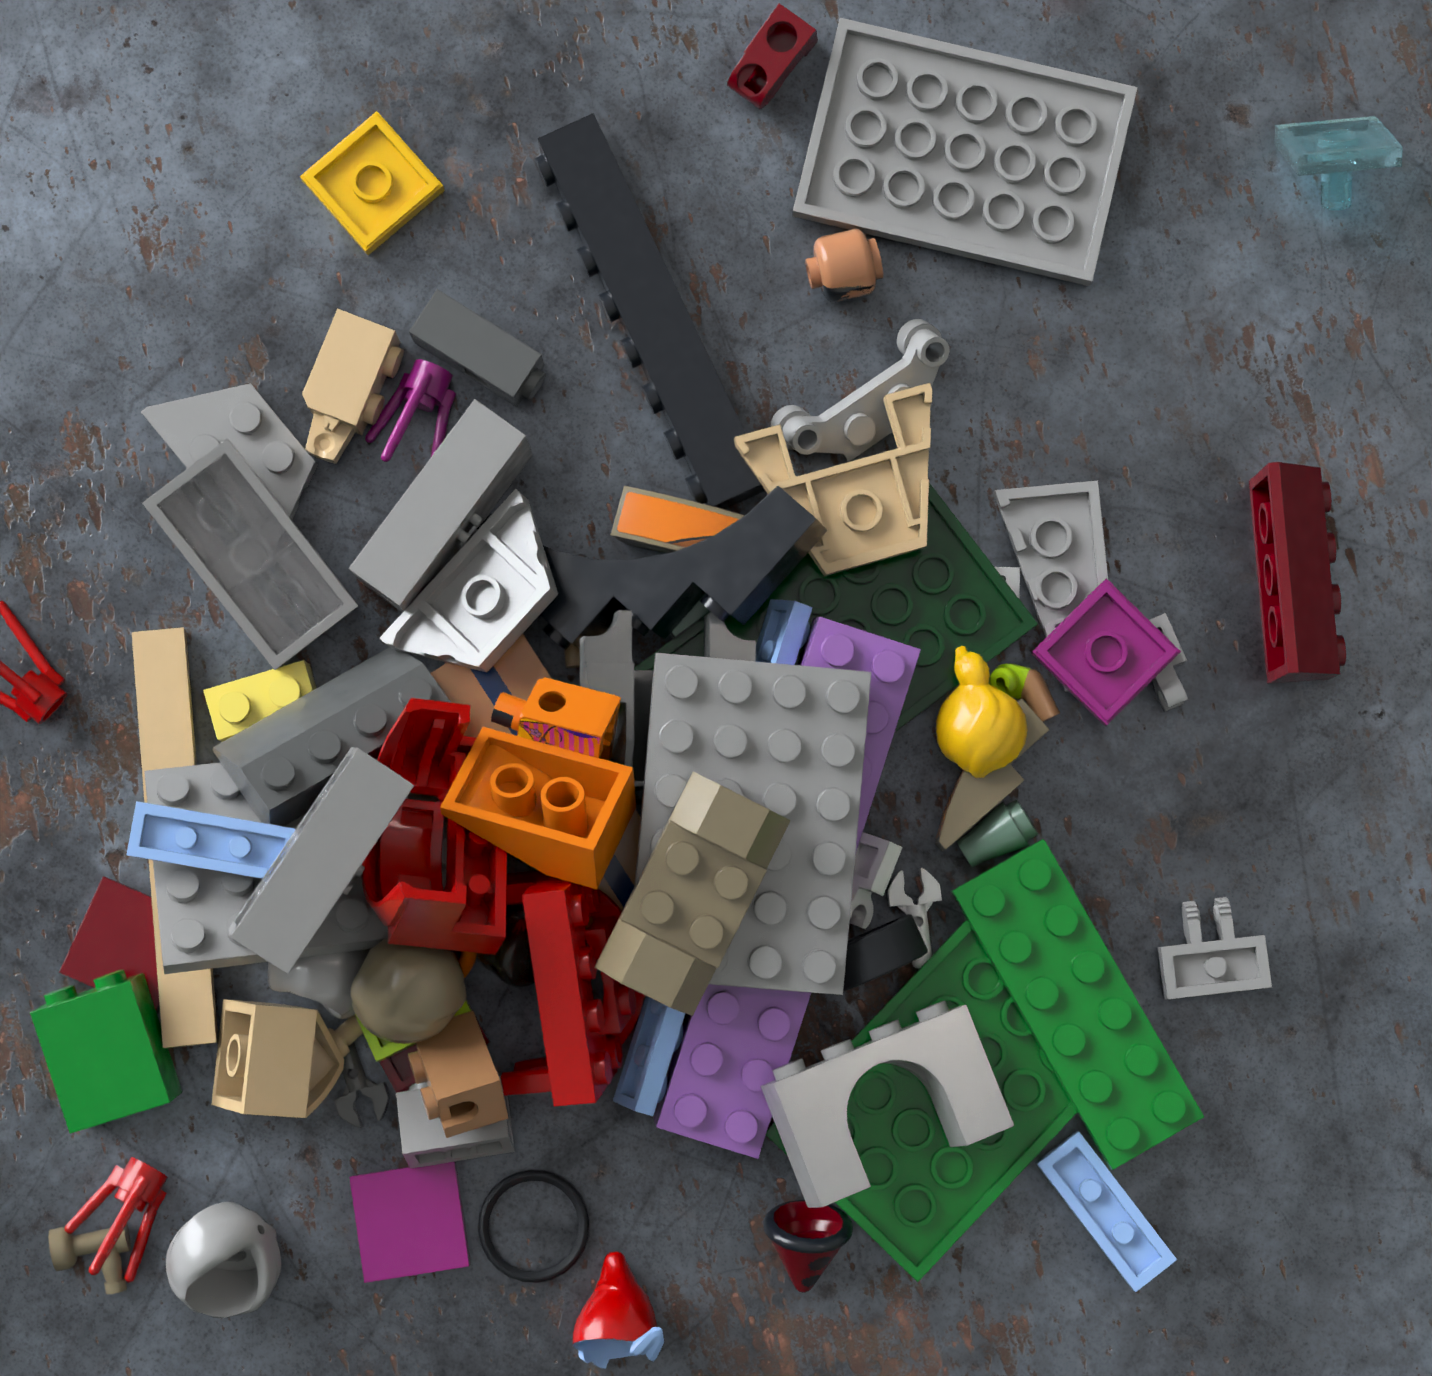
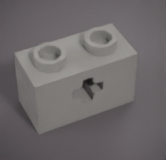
M426 1082L415 1083L409 1087V1091L396 1093L402 1154L410 1168L515 1152L508 1095L504 1096L508 1119L446 1138L439 1117L429 1120L420 1092L421 1088L428 1087Z

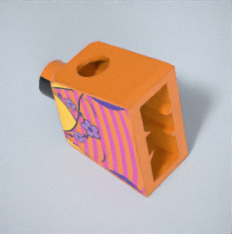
M544 677L537 681L527 701L502 692L494 706L491 722L518 731L517 736L610 761L621 697Z

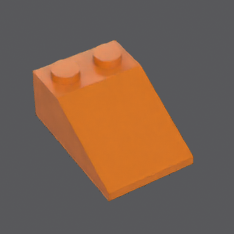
M482 727L441 804L440 810L441 814L545 875L598 889L636 809L633 767Z

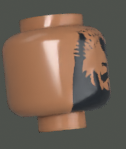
M852 229L818 238L813 248L814 257L805 259L811 289L821 287L823 295L830 302H839L869 295L875 289L876 280L883 278V267L875 238L867 239L865 234L859 229Z

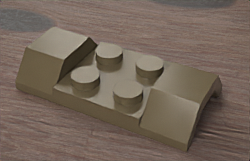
M693 771L595 964V968L637 992L672 1009L693 1016L713 974L719 967L791 820Z

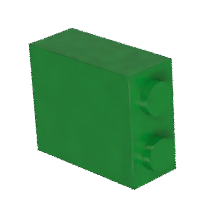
M123 969L93 979L96 988L78 994L75 985L52 991L44 995L46 1004L30 1012L70 1134L170 1103L182 1093L169 1049L163 1048L161 1025L144 973L127 978Z

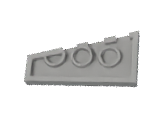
M1098 480L995 490L993 493L1045 637L1106 578L1108 579Z

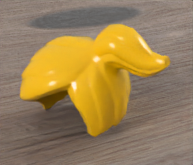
M960 646L955 650L954 671L960 686L944 700L939 709L936 720L937 743L947 759L958 764L960 768L971 773L973 777L984 778L990 772L1005 767L1018 757L1025 745L1028 731L1026 716L1014 698L989 684V667L982 656L971 651L968 652L965 646Z

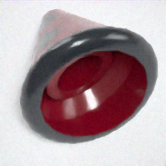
M805 1200L788 1201L779 1204L765 1215L763 1221L764 1232L772 1241L794 1287L802 1293H806L813 1288L840 1248L849 1241L853 1232L852 1221L841 1209L831 1204L819 1208H808Z

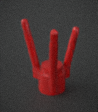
M0 601V614L41 672L38 675L33 670H30L21 678L0 660V676L14 686L11 694L17 698L15 699L0 691V704L13 710L26 722L33 719L38 724H42L60 707L67 697V692L60 687L65 678L50 666L17 617L4 601Z
M131 1157L124 1169L116 1165L107 1181L64 1227L65 1232L72 1234L116 1188H119L114 1198L124 1205L89 1267L91 1275H97L134 1210L142 1213L146 1206L124 1277L126 1282H132L135 1279L157 1210L167 1194L161 1189L168 1179L162 1172L136 1158Z

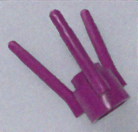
M416 359L410 374H403L397 390L381 411L377 422L372 425L365 436L367 443L374 442L402 401L406 402L381 454V459L384 462H388L392 458L416 409L432 412L435 405L439 406L431 457L444 441L450 408L456 396L454 391L448 389L453 377L449 371L432 362Z

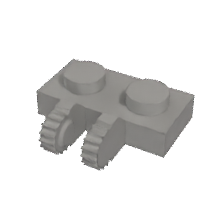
M1227 897L1214 899L1213 916L1220 939L1215 941L1202 942L1201 917L1196 902L1187 901L1182 903L1183 928L1187 944L1158 947L1164 999L1272 987L1265 935L1235 938L1231 906Z

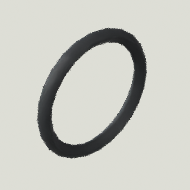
M526 1170L504 1178L490 1191L483 1202L479 1214L478 1233L481 1246L487 1258L497 1270L510 1278L522 1282L539 1283L555 1279L566 1273L577 1263L587 1244L590 1221L587 1207L580 1193L571 1183L559 1175L544 1170ZM527 1181H543L562 1190L572 1201L579 1222L578 1236L569 1255L558 1265L538 1272L524 1271L505 1262L496 1252L489 1232L490 1215L499 1197L509 1188Z

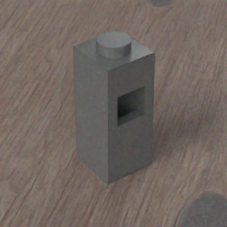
M438 289L409 331L415 344L515 407H518L524 397L531 400L540 389L546 377V373L541 371L544 367L542 354Z

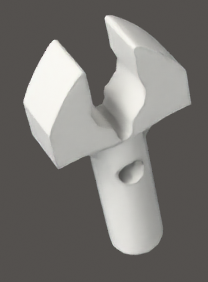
M924 868L919 869L923 890L917 898L916 905H914L912 898L905 894L902 870L897 873L887 890L889 907L897 906L906 915L910 914L913 916L928 949L927 954L912 962L913 967L918 969L932 956L927 911L933 902L942 901L940 884Z

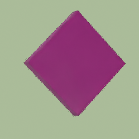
M1106 578L1031 654L1106 727L1181 651Z
M456 1161L417 1168L403 1167L349 1177L364 1283L469 1267L471 1265Z

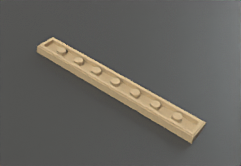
M184 627L132 632L144 802L146 803L144 771L197 765L187 634ZM149 859L163 1048L218 1043L213 968L164 974L153 860Z

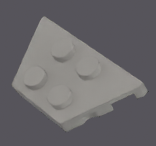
M251 383L149 406L141 411L186 468L190 467L228 438L293 520L299 507L300 496L303 490L308 487L318 464ZM274 516L257 530L277 554L276 549L285 529Z
M515 489L383 633L380 639L395 650L487 673L558 595L529 500Z

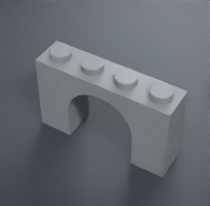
M941 1001L916 1011L919 1021L901 1028L899 1020H895L868 1031L872 1041L854 1048L851 1039L821 1050L824 1060L806 1067L803 1059H799L772 1070L776 1080L762 1085L761 1089L808 1208L824 1207L871 1187L848 1128L847 1105L851 1091L859 1078L866 1071L880 1063L900 1066L910 1071L923 1083L932 1099L950 1147L968 1146L1014 1126L967 1005L949 1009L946 1001Z

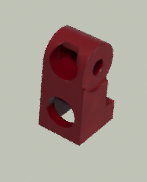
M778 3L745 49V54L731 73L727 86L757 108H764L778 92L785 79L802 57H806L818 42L816 29Z

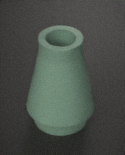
M1015 799L1007 805L1002 801L968 834L957 840V843L970 865L975 867L981 862L1030 846L1028 841L1037 836L1038 833L1019 801Z

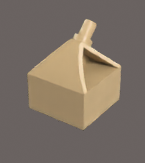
M223 999L211 1105L241 1114L307 1118L322 1103L337 1082L344 1069V1057L350 1052L348 1046L363 1034L356 1016L353 1015L334 1031L331 1028H327L316 1009L277 1003Z

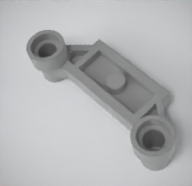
M912 319L906 322L900 328L897 335V347L901 354L904 355L901 360L819 416H811L797 405H787L780 408L772 418L771 427L781 425L786 446L789 450H796L804 455L813 452L840 454L845 460L850 462L893 432L883 400L885 395L931 383L932 387L940 365L947 360L950 352L949 345L942 338L940 331L923 319Z

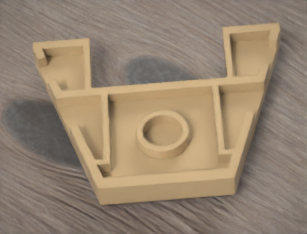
M931 383L884 396L883 400L897 449L795 476L780 424L734 438L737 450L767 494L777 486L781 487L828 530L808 552L824 576L923 549L927 546Z

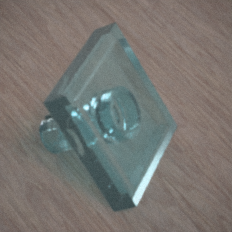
M1376 116L1275 125V146L1298 176L1321 174L1320 205L1324 209L1343 210L1352 206V171L1402 167L1403 146Z

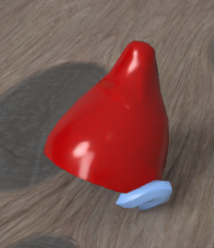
M618 1251L610 1252L605 1256L596 1288L576 1320L573 1331V1347L579 1351V1358L584 1362H592L597 1367L606 1369L609 1359L646 1354L648 1359L654 1362L664 1344L663 1331L660 1327H657L649 1297L638 1284L625 1256Z

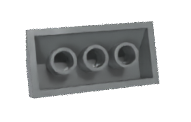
M388 647L214 746L213 752L262 823L286 826L308 812L351 747L359 748L374 759H378L389 731L411 698L443 702L451 701L421 661L403 651Z

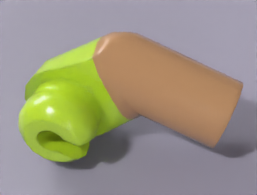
M1005 663L999 665L989 677L990 685L997 687L1012 698H1022L1042 722L1060 714L1039 671L1012 663Z

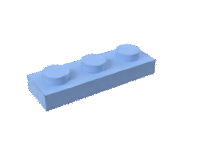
M136 801L126 855L262 879L296 828Z
M1076 1130L1035 1162L1134 1292H1137L1177 1260L1079 1131Z

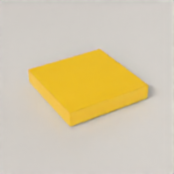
M377 111L300 176L302 182L368 256L445 191L441 182Z

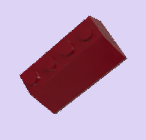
M1271 462L1249 480L1267 684L1329 680L1340 675V666H1344L1346 663L1345 640L1343 635L1336 634L1335 615H1339L1341 612V593L1339 585L1332 584L1330 564L1336 561V541L1332 532L1327 533L1325 513L1331 510L1330 485L1327 481L1322 482L1320 467Z

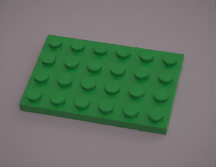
M967 919L851 1040L855 1048L872 1041L868 1031L881 1025L899 1020L901 1028L916 1023L919 1021L916 1011L941 1001H946L949 1009L967 1005L1014 1123L1013 1127L968 1146L950 1147L926 1087L910 1071L897 1065L880 1063L866 1071L854 1085L847 1105V1123L871 1187L838 1200L835 1203L917 1282L922 1279L1077 1113ZM773 1122L768 1127L766 1136L787 1155L775 1122Z

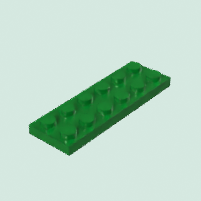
M1044 839L951 891L1109 1169L1114 1170L1204 1118L1199 1106Z

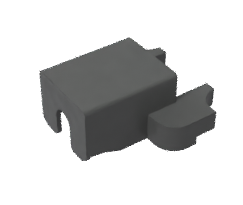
M618 610L614 613L611 626L604 634L580 638L581 687L621 697L612 762L633 767L635 791H643L654 671L634 670V663H632V611ZM708 613L704 616V657L756 662V640H743L734 636L727 629L725 623L713 613Z

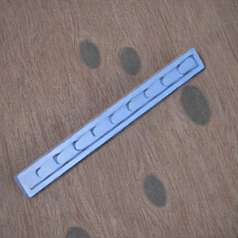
M771 599L756 644V662L795 665L799 649L803 647L809 636L810 624L808 621L813 607L792 600ZM648 996L645 997L613 1102L639 1113L650 1116L654 1115L657 1103L663 1099L667 1089L666 1074L672 1054L678 1049L683 1038L682 1023L685 1013L672 1009Z

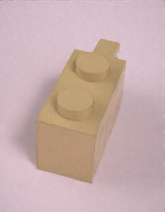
M337 308L302 393L308 408L313 414L305 448L309 454L337 464L355 433L363 435L367 423L374 425L377 422L384 404V396L379 395L387 376L395 377L404 354V349L399 348L401 342L395 330Z

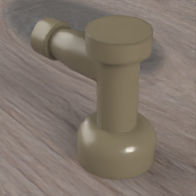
M127 1224L101 1268L106 1280L104 1282L106 1294H115L127 1290L125 1278H122V1260L120 1253L131 1251V1240ZM64 1227L50 1229L48 1235L49 1249L54 1269L56 1271L70 1269L76 1264L77 1256L96 1253L110 1228L78 1235L68 1234L65 1232Z

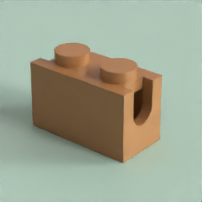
M473 1011L454 1016L440 1033L427 1040L415 1042L418 1051L408 1053L416 1084L427 1083L428 1087L420 1089L429 1120L439 1117L446 1138L508 1119L500 1079Z

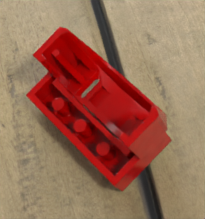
M411 698L389 731L379 753L377 761L414 785L410 793L432 795L440 800L432 802L405 799L361 864L365 867L361 874L365 898L383 925L388 926V944L496 955L506 938V851L448 818L447 868L444 890L442 884V840L445 816L441 814L440 806L477 739L476 737L463 736L470 723V705Z
M540 871L507 874L506 905L523 904L546 1056L516 1062L514 1071L503 1072L501 1075L503 1095L552 1092L554 1107L596 1103L618 1072L617 1069L622 1067V1044L635 1027L645 996L601 972L604 991L603 1005L600 999H593L591 979L596 978V960L599 959L622 910L599 888L593 889L551 877ZM592 917L594 922L589 928L585 929V926L588 925L589 918Z

